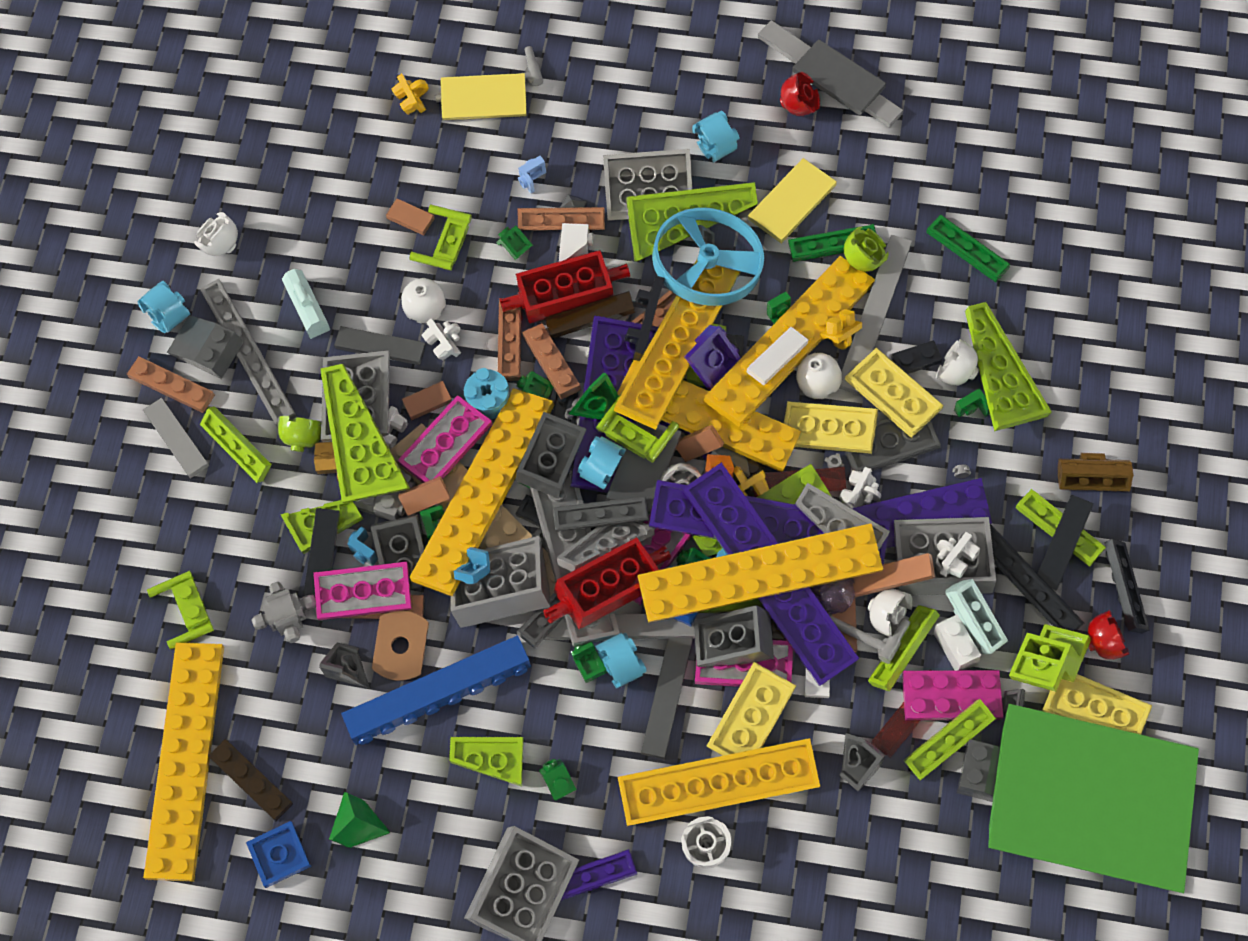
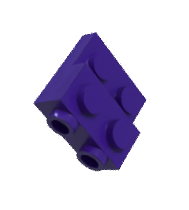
M709 325L695 339L697 344L684 356L707 390H711L741 359L738 354L739 350L734 344L730 343L726 337V331L720 326Z

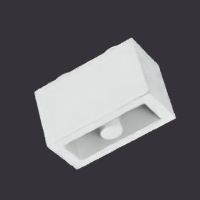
M958 614L936 624L933 634L955 671L967 670L979 663L981 654Z

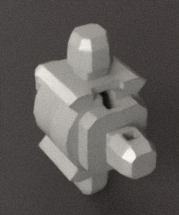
M274 582L269 588L271 595L266 597L268 604L263 605L265 614L260 613L251 619L255 629L260 630L267 628V625H269L273 632L278 630L281 636L285 635L290 643L297 642L300 639L298 629L303 628L302 620L306 619L304 611L316 608L315 596L307 595L300 600L297 593L291 594L289 589L284 590L280 582Z

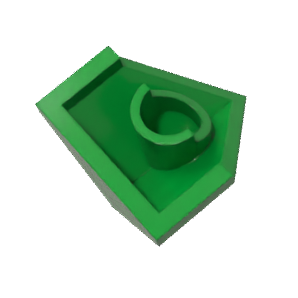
M603 373L588 387L569 415L602 420L619 397L606 373Z
M344 792L329 840L351 848L390 833L365 800Z

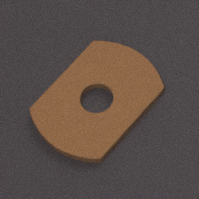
M405 610L392 611L380 616L372 669L380 676L393 681H406L419 677L422 674L429 622L422 616ZM399 637L406 638L409 642V648L403 654H397L392 649L394 640Z

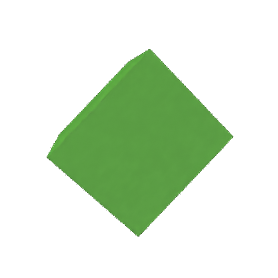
M1008 704L994 788L988 848L1184 894L1199 748Z

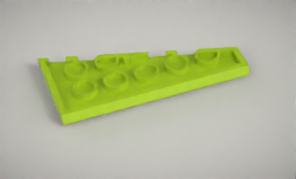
M984 302L968 306L965 314L973 347L978 356V367L994 432L1048 417L1052 411L988 304Z

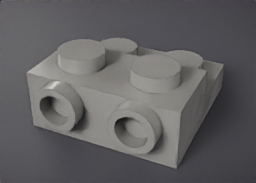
M402 473L409 487H415L412 476ZM403 491L355 501L359 511L387 520L398 519L405 514V509L398 497V493Z

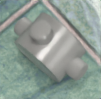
M838 453L825 458L830 472L844 467Z
M955 466L953 468L954 476L956 478L968 477L971 474L969 466Z

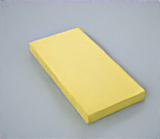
M525 73L441 77L442 120L527 116Z
M802 158L748 215V220L782 244L833 190L837 181Z
M877 347L845 376V380L911 438L936 416L944 406Z
M787 401L784 424L801 431L795 447L872 454L878 409Z
M754 662L708 742L707 747L722 756L762 748L796 685Z
M1077 674L1074 682L1061 679L1057 691L1050 690L1042 711L1141 735L1152 705Z

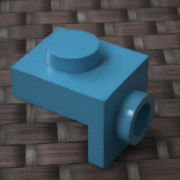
M361 526L358 531H354L350 535L347 544L350 551L354 553L353 556L362 564L367 562L373 566L378 558L375 551L363 544L369 535L366 529Z
M470 547L467 549L469 561L454 570V579L463 581L466 584H475L490 573L489 553L485 550Z

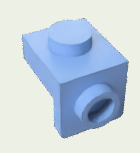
M541 156L528 160L518 168L520 175L518 181L522 188H527L530 193L535 192L533 180L546 173L545 161Z

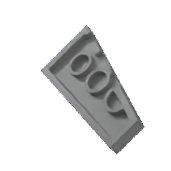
M809 483L806 484L795 503L824 533L872 523L878 550L890 532Z
M643 522L596 527L557 557V564L569 571H574L636 537L641 542L653 536L654 528L649 527V525Z

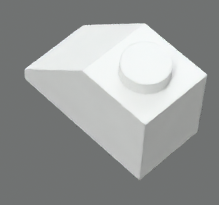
M562 223L559 262L588 254L589 246H593V233H589V225Z

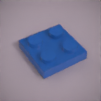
M292 821L246 842L265 888L311 867Z

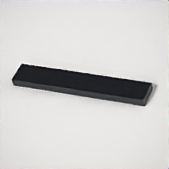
M990 524L994 564L1052 626L1076 632L1085 623Z

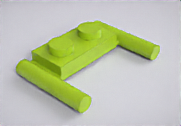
M430 204L429 213L448 217L433 257L411 252L409 260L451 271L468 232L472 215Z
M620 394L596 426V429L643 459L646 458L654 463L679 428V425L672 421L660 439L622 416L617 415L618 413L614 411V408L621 396Z
M187 571L147 589L150 598L171 589L186 628L189 631L168 640L167 644L170 650L175 648L176 643H187L214 631L191 571Z

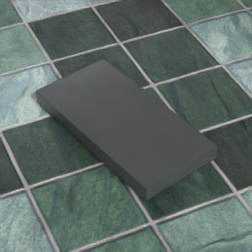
M819 39L793 66L792 70L796 74L799 72L808 74L813 80L812 85L858 115H861L886 87L884 81Z
M886 418L877 421L872 454L846 451L844 453L852 471L863 472L865 467L874 471L940 449L941 443L931 421L911 438L894 422Z
M639 422L635 424L658 439L667 429L666 426L660 424L656 430ZM677 430L654 463L646 458L643 459L626 448L607 494L606 501L646 496L648 514L650 515L657 480L661 479L664 471L670 466L682 435L681 431Z

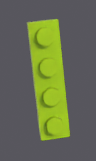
M215 406L209 407L200 425L256 483L262 482L272 464Z
M1030 489L1016 505L1018 511L1051 537L1054 536L1063 515L1061 511L1033 489ZM1083 529L1073 554L1090 567L1106 547Z
M921 605L916 607L908 619L910 625L902 637L901 645L890 664L881 661L869 678L868 682L872 686L890 692L940 616L935 609Z
M978 699L903 761L919 780H922L996 718L982 700Z

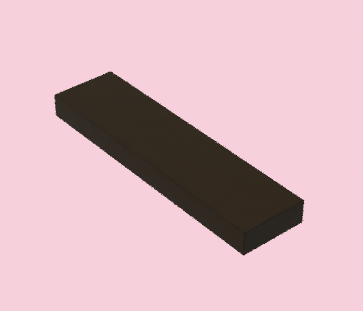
M630 291L545 317L549 335L554 339L592 327L594 316L617 319L636 313Z

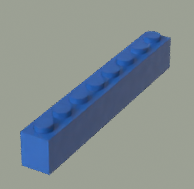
M517 635L341 713L354 744L364 745L371 742L373 737L379 734L386 735L393 732L397 726L414 723L418 717L424 714L432 715L438 712L442 706L457 704L463 697L469 694L472 696L477 695L487 686H497L505 682L506 678L512 675H522L528 671L531 664Z

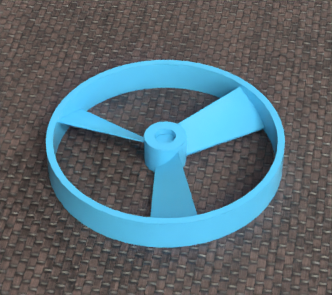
M693 208L681 211L663 223L655 238L652 260L657 275L664 278L663 284L674 294L696 304L720 306L739 301L754 289L759 281L764 265V251L756 233L740 218L718 209ZM696 220L714 221L731 227L750 243L754 251L719 250L713 244H705ZM678 224H682L700 247L697 263L675 280L666 271L660 260L658 243L668 230ZM715 265L755 275L747 285L733 292L710 294L692 289L704 268L711 269Z

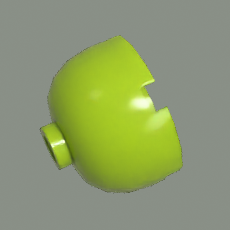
M858 227L846 239L843 248L844 255L848 263L855 269L862 272L873 271L888 259L889 253L885 254L884 250L886 244L873 230L867 229L864 231L861 230L862 227Z
M279 416L278 434L284 444L291 446V451L304 452L305 448H312L315 446V443H319L321 440V423L312 419L296 417L291 420L289 416Z

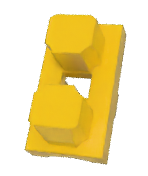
M401 73L397 76L399 83L391 89L399 100L407 95L408 98L400 103L402 110L408 115L415 110L423 113L426 108L420 97L429 89L427 82L419 79L412 83L410 80H406L405 76Z
M843 309L839 312V318L833 317L826 320V330L820 333L821 339H831L835 347L844 350L852 343L851 335L862 329V322L855 320L854 311Z
M734 467V474L741 483L738 487L745 496H748L745 490L750 486H753L758 496L769 490L763 470L747 479L740 467Z

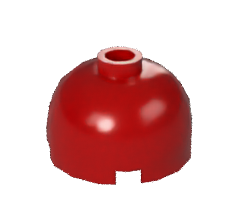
M804 72L794 74L786 79L781 87L780 103L784 109L795 116L809 115L820 108L819 92L817 89L813 90L811 86L813 80L808 74Z
M1110 610L1096 616L1089 623L1088 634L1091 642L1088 648L1091 652L1095 650L1100 657L1109 660L1119 659L1130 654L1128 648H1125L1123 643L1125 642L1124 637Z

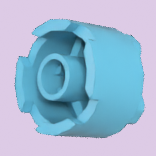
M723 111L715 112L692 126L693 133L697 132L700 139L697 141V145L707 159L712 157L713 163L737 149V140L740 139L739 134L735 128L731 129L728 124V118Z
M164 281L158 283L137 301L142 312H147L153 320L151 323L163 333H168L190 315L188 309L183 305L185 302L184 298L177 291L173 293Z
M478 369L476 373H473L467 379L464 386L466 402L489 419L497 418L499 412L509 399L510 390L507 380L499 372L491 369Z
M596 436L588 451L591 453L590 457L584 456L577 472L580 473V477L605 490L606 482L609 483L626 449L603 436L601 438Z
M619 633L595 646L607 673L610 676L612 675L614 679L612 683L616 688L643 676V673L647 672L642 660L638 659L637 655L634 654L637 648L632 638H629L626 633Z

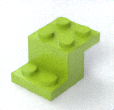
M1044 624L1040 636L1030 633L1026 634L1009 676L1012 680L1056 692L1061 679L1074 682L1091 638L1089 635Z

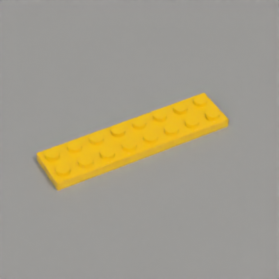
M633 360L617 392L618 395L625 389L640 361ZM685 380L681 382L662 418L663 421L669 424L674 421L679 425V428L690 433L713 425L724 441L722 447L783 473L801 434L800 430L756 411L738 427L704 402V396L709 392L708 390Z
M810 738L618 777L627 826L820 787Z

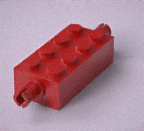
M601 250L516 273L519 292L517 295L499 299L502 311L504 313L505 311L520 307L525 308L530 324L544 320L545 317L614 296L612 282L631 277L629 268H627L628 265L626 263L608 269Z
M636 537L557 579L554 592L560 602L543 610L545 618L550 617L547 621L553 623L568 614L580 630L642 596L637 576L658 571L657 566L671 559L669 550L664 552L667 548L662 546L648 554Z

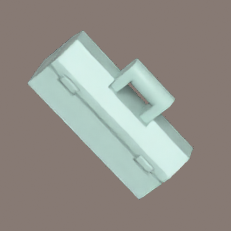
M292 269L286 272L282 281L310 339L330 331L327 320L303 271Z
M973 579L960 581L946 589L945 593L954 607L953 612L955 615L958 614L980 654H991L1008 642Z

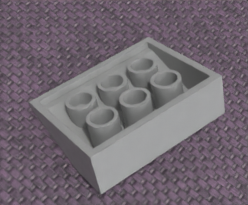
M690 149L603 155L608 221L629 219L626 198L629 196L692 190Z
M379 351L323 357V368L339 364L345 365L382 436L389 435L390 352ZM322 382L321 440L322 442H332Z
M989 517L894 520L895 561L929 553L932 555L935 574L933 579L897 587V590L909 593L911 596L946 595V589L953 584L973 579L981 594L993 593L996 574ZM965 532H968L972 535L971 542L980 548L979 555L973 562L964 556L960 558L962 562L968 565L966 572L961 578L950 573L947 577L940 574V571L943 569L942 562L945 558L943 560L938 558L937 555L940 551L937 548V544L940 540L949 541L950 538H954L957 544Z
M540 536L482 549L489 553L490 573L475 584H466L460 581L455 593L451 596V613L460 628L550 607L549 583Z
M516 826L508 827L464 919L510 941H542L579 859Z

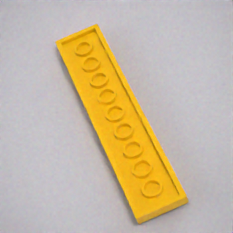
M839 256L704 396V402L740 427L821 342L822 336H820V333L826 330V320L833 317L839 318V312L843 309L851 310L872 288L875 279L867 273L855 269L846 259ZM790 327L794 328L808 339V344L763 386L746 372L747 368Z
M717 265L711 269L704 268L692 289L710 294L728 293L732 290L741 272ZM676 296L618 399L614 411L656 430L690 368V364L684 356L697 344L695 339L709 325H713L723 305H700Z
M515 388L511 390L506 405L499 412L409 578L412 582L453 596L460 583L459 580L454 579V570L469 561V557H467L468 548H479L516 478L519 465L543 412L550 414L554 407L552 400Z
M872 523L644 573L637 577L647 621L651 623L883 571V566Z
M176 643L143 877L146 880L193 882L195 880L210 763L208 755L211 753L224 654L223 644Z

